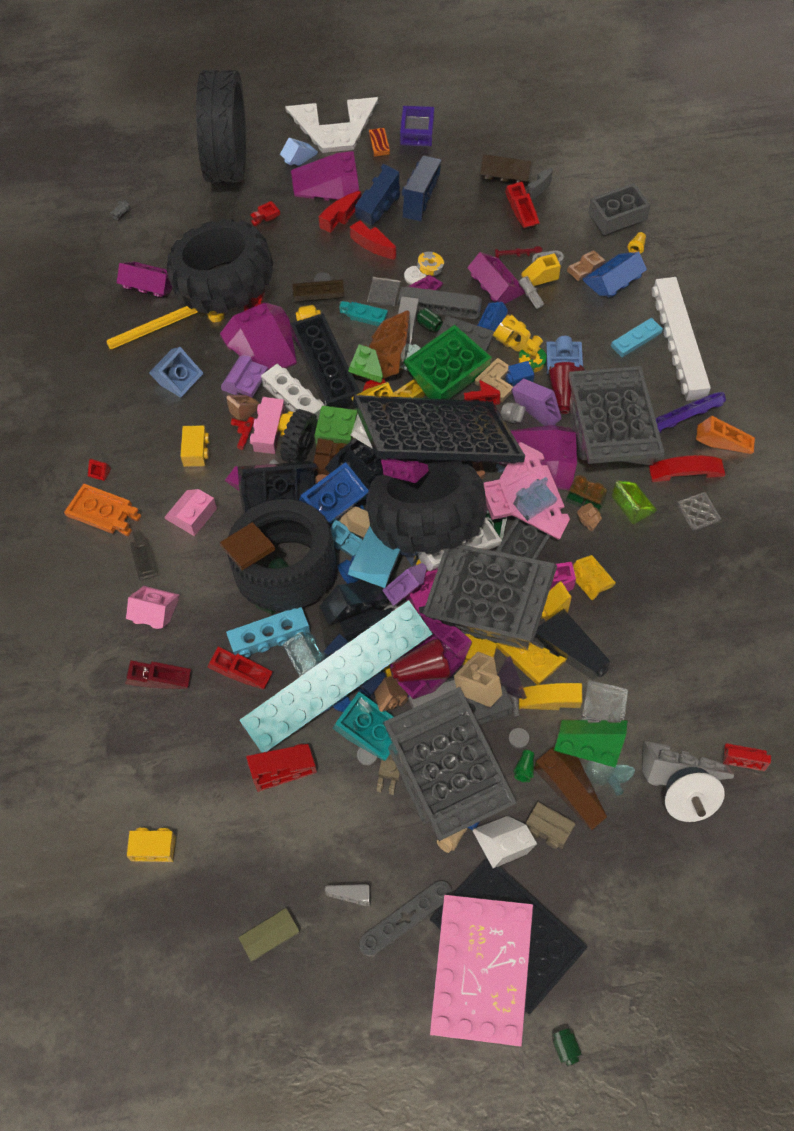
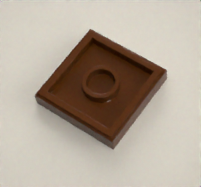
M253 522L219 542L222 549L241 570H244L275 550L274 545Z

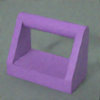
M424 563L408 568L382 590L393 606L400 603L423 584L427 569Z

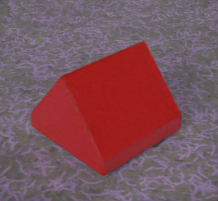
M89 459L88 477L105 481L111 470L110 466L105 462Z

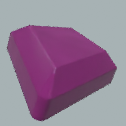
M428 275L409 285V287L438 291L443 286V282Z

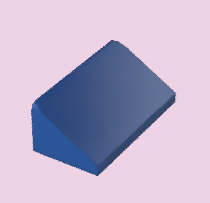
M488 303L477 326L496 331L508 312L504 303Z

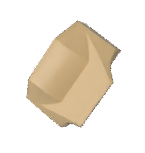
M353 506L339 518V522L344 524L350 532L363 538L365 537L370 526L367 511Z

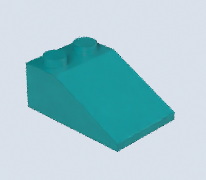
M358 692L332 729L348 741L383 761L390 755L388 748L392 741L383 722L393 718V716L386 711L381 712L376 703L361 692Z

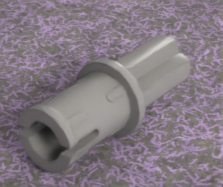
M528 276L520 279L518 283L526 293L525 296L530 298L536 309L541 308L544 303L537 293L538 289L533 286Z

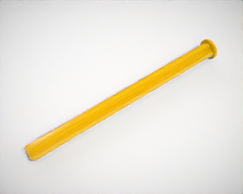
M185 306L112 337L106 341L110 349H114L198 313V311Z

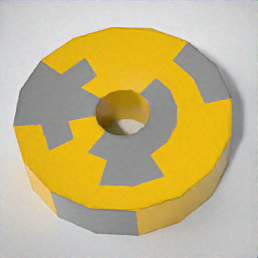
M424 252L419 255L417 268L420 272L431 276L442 272L444 260L439 254Z

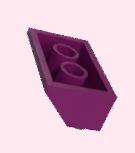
M479 252L468 266L471 276L481 283L482 289L490 293V298L494 302L506 304L525 294L516 277L497 257Z
M135 261L119 263L117 283L122 284L123 288L133 289L134 287L138 288L139 292L148 293L150 291L154 292L153 295L164 297L165 294L171 293L173 288L166 269Z

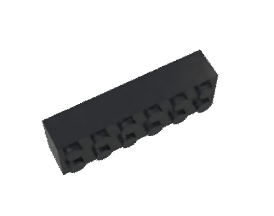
M324 313L290 323L292 337L324 406L344 409L355 407L352 397L361 392L352 373L348 372L347 362Z

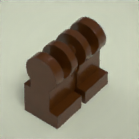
M318 438L313 461L316 463L314 478L320 474H330L324 468L347 445L346 443H333V440Z

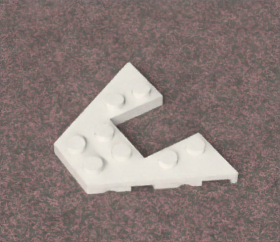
M378 97L347 100L350 120L348 123L319 125L316 103L285 107L286 113H289L294 118V122L299 124L302 131L311 137L312 142L318 146L322 153L354 150L356 142L361 137L363 128L366 127L369 117L373 114L375 105L378 104Z

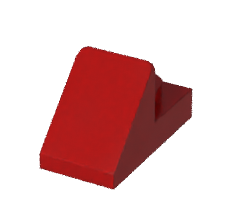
M479 380V391L464 393V400L493 401L494 405H500V391Z

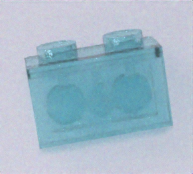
M546 477L541 480H535L529 488H522L516 493L517 497L513 504L527 521L558 500L546 486L548 482Z
M299 632L282 644L299 677L325 660L324 654L316 646V639L310 633Z

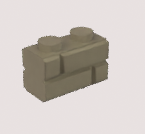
M537 802L526 822L533 837L538 838L540 836L547 840L546 844L554 849L558 847L563 849L576 824Z

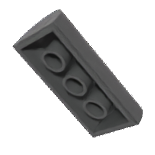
M516 518L503 538L501 545L496 549V552L536 559L551 535Z

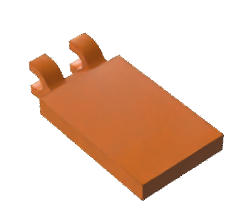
M84 483L64 512L67 517L111 534L117 530L125 536H129L132 532L128 528L129 524L124 522L126 517L128 516L137 522L141 518V514L137 513L138 508L131 506L130 500Z

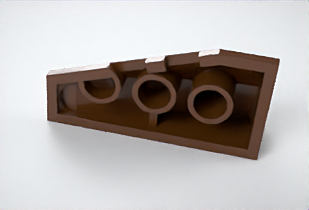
M553 747L535 762L534 770L592 831L607 818V815L579 758L554 751L555 747Z

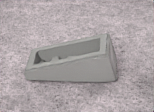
M332 885L325 887L326 895L329 897L370 906L369 885Z

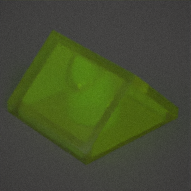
M617 481L615 483L612 498L632 524L657 511L636 483Z

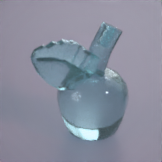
M589 761L585 773L594 784L603 786L608 782L615 794L621 795L624 791L620 783L629 781L633 777L635 769L628 765H617L615 768Z

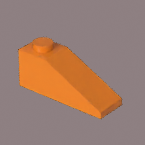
M714 416L698 424L697 441L713 448L748 454L754 453L755 437Z

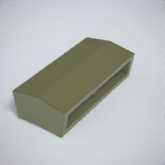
M285 908L238 938L252 962L299 933V930Z

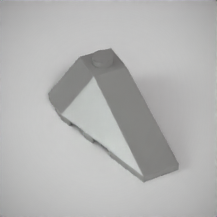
M648 741L643 743L642 772L647 782L652 785L659 786L661 784L667 786L673 774L687 767L702 768L718 780L734 777L733 772L726 764L705 757H701L698 760L686 751H682V754L670 751V746Z

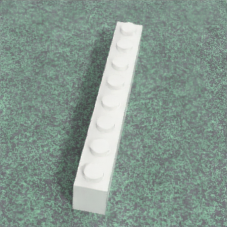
M677 278L656 279L655 285L652 287V296L656 298V309L660 312V323L664 325V336L668 338V349L673 355L672 363L677 368L676 376L681 382V393L685 395L686 401L701 399L708 396L711 387Z

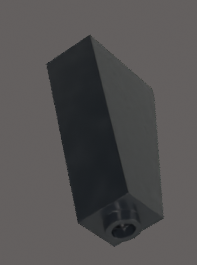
M565 609L538 626L533 641L550 650L554 655L566 658V663L593 680L597 676L602 677L609 671L610 660Z

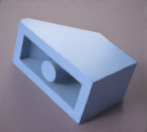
M288 138L280 155L285 158L284 161L287 164L300 166L317 155L318 151L308 143Z

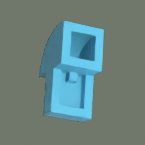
M335 520L330 527L334 547L352 557L357 554L363 540L350 532L344 524Z

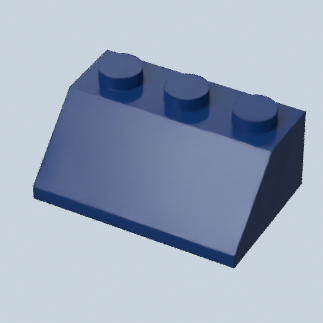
M640 252L621 253L582 279L599 296L611 297L617 293L618 289L627 287L630 281L640 278L641 274L647 269Z

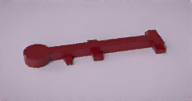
M536 246L532 249L516 248V250L504 251L495 249V257L499 258L501 255L517 254V257H521V254L530 256V253H541L542 248Z

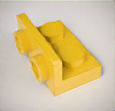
M593 555L581 558L573 565L576 583L591 600H594L600 592L612 588L616 583Z

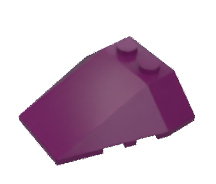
M353 151L336 153L291 170L294 196L312 199L322 197L324 200L329 201L330 199L339 200L348 194L359 191Z
M262 303L234 315L220 333L228 349L236 352L239 357L250 356L253 362L268 367V370L276 364L286 369L297 364L290 321L280 306Z
M556 425L510 430L518 444L522 442L543 454L545 459L540 461L541 465L548 466L557 489L570 491L577 466L576 432L569 427ZM499 462V465L506 467L508 462Z
M418 612L432 632V635L401 657L438 638L443 646L444 658H447L451 676L463 664L472 641L457 627L446 625L437 619H431L425 614ZM448 678L398 682V684L408 695L415 699L435 692Z

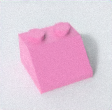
M199 489L187 490L164 518L195 536L217 510L214 498Z
M143 586L128 597L126 619L132 620L136 624H148L156 629L163 628L170 622L180 595Z

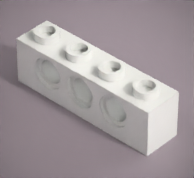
M276 364L261 375L263 386L275 398L284 399L285 407L291 412H296L297 409L306 410L316 414L317 419H319L321 406H324L323 402L313 397L309 389L302 387L298 379L291 377L286 368Z

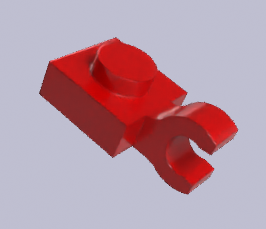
M269 201L257 207V212L250 214L253 218L251 223L257 226L263 219L267 222L280 216V210L272 201Z

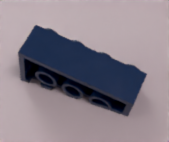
M423 155L421 160L417 162L416 169H413L411 178H408L407 185L402 189V196H404L403 218L422 221L423 211H426L428 199L431 198L433 188H435L440 176L442 159Z

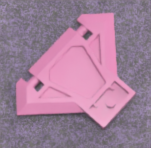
M519 442V446L525 454L524 462H508L499 480L484 483L486 505L491 518L494 520L513 515L539 530L560 539L570 518L568 514L561 513L560 509L565 507L548 466L541 465L540 462L545 458L541 452Z

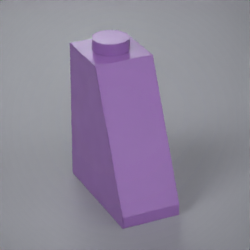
M522 379L512 388L515 402L520 404V406L526 407L525 411L542 425H555L562 419L553 390L526 379Z

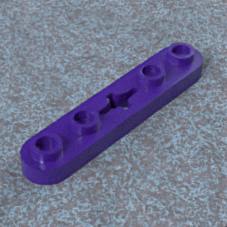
M716 392L656 417L659 433L662 431L661 429L674 427L684 419L696 414L706 413L712 407L722 406L726 401L725 393Z

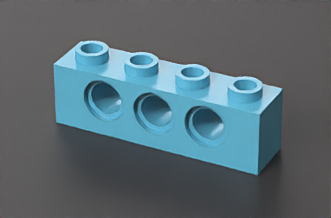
M302 607L238 627L226 633L234 655L238 653L248 658L251 654L266 652L271 647L283 646L288 641L302 639L310 634V630ZM286 626L292 627L289 630H284V627ZM269 632L273 633V635L269 637L265 636V634ZM254 639L252 643H246L247 640Z

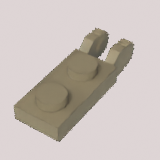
M390 754L385 761L381 760L376 790L377 792H382L384 779H391L389 794L394 795L400 774Z

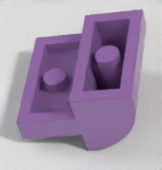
M240 356L222 383L221 388L223 391L234 395L241 393L253 397L262 383L261 375L268 371V367L253 362L250 356Z

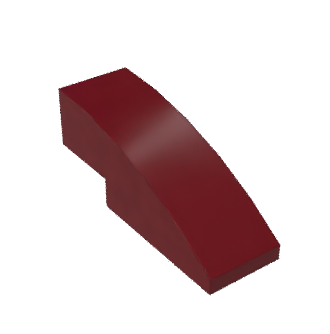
M130 660L125 684L160 689H187L191 669L151 661V664Z

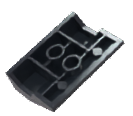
M356 438L342 448L324 468L329 473H332L346 462L368 490L373 480L377 476L383 475L381 459L376 458L371 447Z
M304 461L238 466V483L243 514L254 506L272 500L291 499L299 501L300 496L315 485L314 472L316 470V463Z

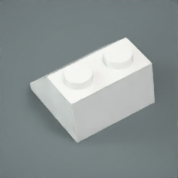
M509 816L473 829V833L492 868L527 855L537 844L527 825Z

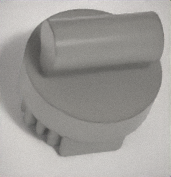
M506 403L502 407L501 416L509 423H521L526 407L520 406L518 403Z

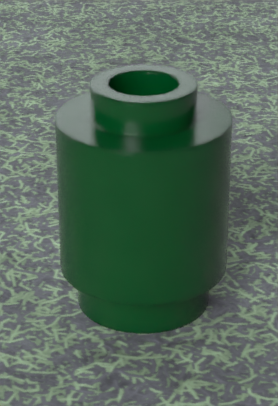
M428 308L421 309L417 314V322L429 331L437 332L443 324L441 317Z
M568 1028L553 1034V1044L561 1064L566 1063L568 1067L580 1062L578 1057L582 1056L574 1033H571Z

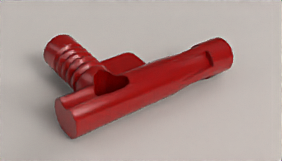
M249 417L247 422L232 418L231 425H236L238 427L237 432L242 434L237 444L238 449H244L255 418Z

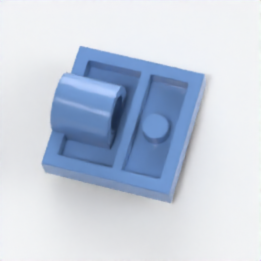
M561 336L557 338L556 342H546L547 374H549V367L553 368L554 364L558 362H573L576 367H579V365L583 366L582 342H572V338L569 336Z

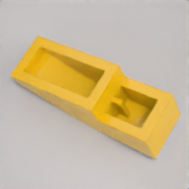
M555 683L519 688V709L560 710V707L581 708L582 683Z

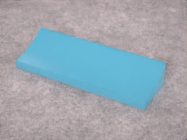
M369 526L349 568L348 575L385 588L401 550L400 548L393 550L385 546Z

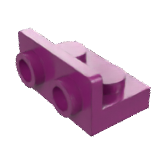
M397 458L381 459L384 475L416 483L429 471L428 464L418 461L400 460Z

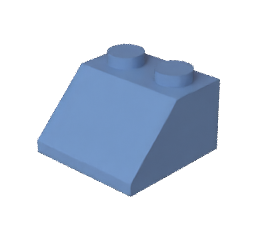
M181 347L171 349L149 372L160 386L179 397H182L203 374Z

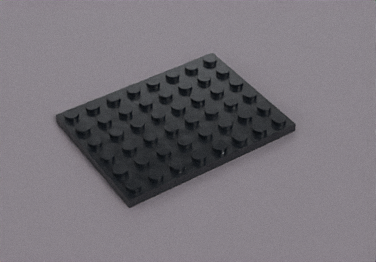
M354 395L353 397L354 406L376 458L384 460L389 458L400 460L417 459L420 461L426 459L437 461L454 460L456 462L490 461L492 463L524 462L525 454L493 401Z

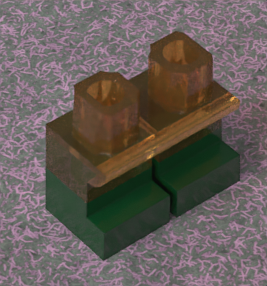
M579 475L576 476L569 488L566 502L580 508L583 503L584 505L591 503L600 511L606 501L607 489L598 482L592 483L587 481L586 477Z

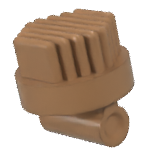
M591 503L582 506L577 512L580 522L587 526L590 531H593L602 520L600 511Z

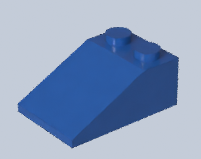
M345 462L303 493L299 501L316 508L331 525L365 497L369 490Z

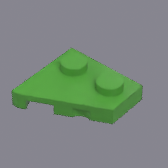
M359 344L348 372L381 383L383 374L376 350Z

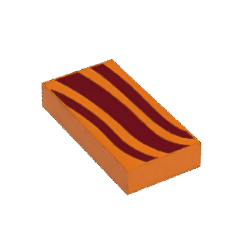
M385 128L369 130L374 157L390 155Z

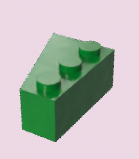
M562 720L554 751L616 768L627 734L628 720H621V723H608V720H601V723L588 722V720Z

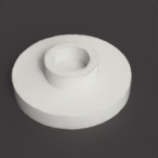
M417 266L409 267L404 273V279L410 285L427 276L420 272Z

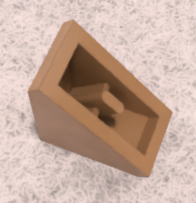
M228 395L226 398L229 412L235 418L245 421L255 413L258 404H260L253 397L247 395Z

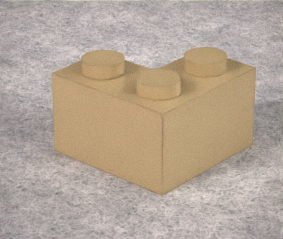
M477 652L454 675L456 688L460 687L466 698L491 707L502 696L500 678L497 676L494 657Z

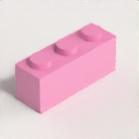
M263 397L261 404H258V418L254 420L255 431L250 436V444L253 445L254 452L276 453L280 436L278 425L281 415L286 410L284 399Z

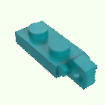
M341 301L339 306L340 313L347 314L346 316L350 317V320L379 326L382 321L386 320L388 310L356 302Z

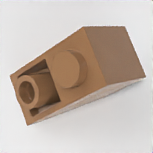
M392 676L385 677L374 693L381 712L389 709L393 710L398 706L402 707L408 701V694L400 687L397 679H393Z

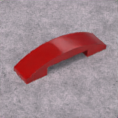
M680 456L657 461L653 465L648 466L651 482L670 481L671 477L701 474H706V478L725 476L722 459L712 456Z

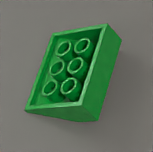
M453 325L405 359L404 364L428 398L450 399L475 381L490 366L492 357L456 325Z

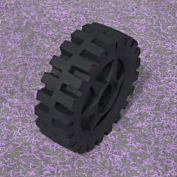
M297 409L290 417V422L286 425L287 429L284 430L285 434L282 437L283 442L281 443L280 456L282 460L289 463L304 462L307 459V454L309 455L310 448L312 449V443L315 440L314 435L318 422L316 414Z

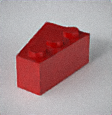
M298 744L289 748L246 756L257 792L317 773L308 744Z

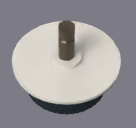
M687 767L677 771L671 776L666 786L665 806L669 814L680 821L695 822L703 820L714 814L724 800V788L721 782L699 767Z

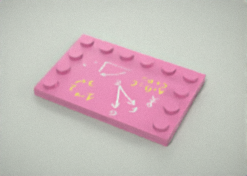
M444 895L430 1035L522 1047L533 913L532 904Z

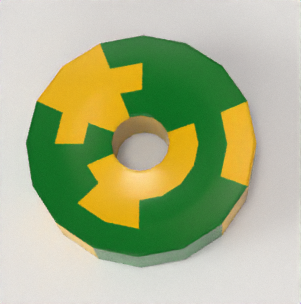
M540 347L534 356L521 350L518 363L528 361L533 372H538L546 365L547 355Z

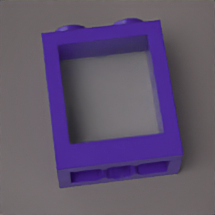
M403 106L400 145L432 146L434 107Z

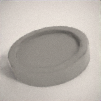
M522 728L513 729L509 734V743L517 749L527 746L529 742L528 732Z
M359 748L357 751V759L361 764L368 766L376 762L377 757L362 748Z

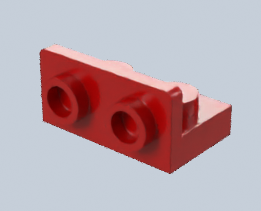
M725 744L723 764L765 771L771 764V755H767L766 750Z

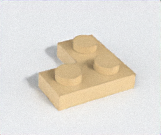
M497 358L475 379V384L479 386V380H482L500 391V401L503 402L512 394L513 386L502 380L508 372L509 365Z

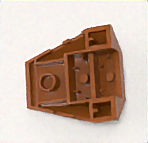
M408 310L382 321L371 336L372 342L367 346L376 350L384 379L391 375H397L401 371L405 358L410 314ZM352 373L353 377L363 379L366 381L370 380L368 378Z

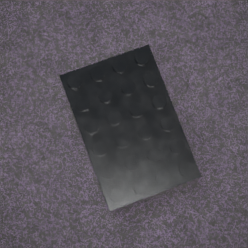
M488 858L480 864L452 895L533 905L525 1013L528 1016L588 948L500 866L492 868ZM443 906L429 921L440 932Z

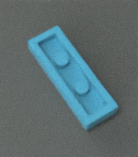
M650 318L611 343V347L621 357H624L661 334L663 328L653 318Z

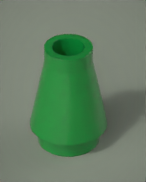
M530 750L522 752V756L513 771L516 780L527 783L534 777V752Z

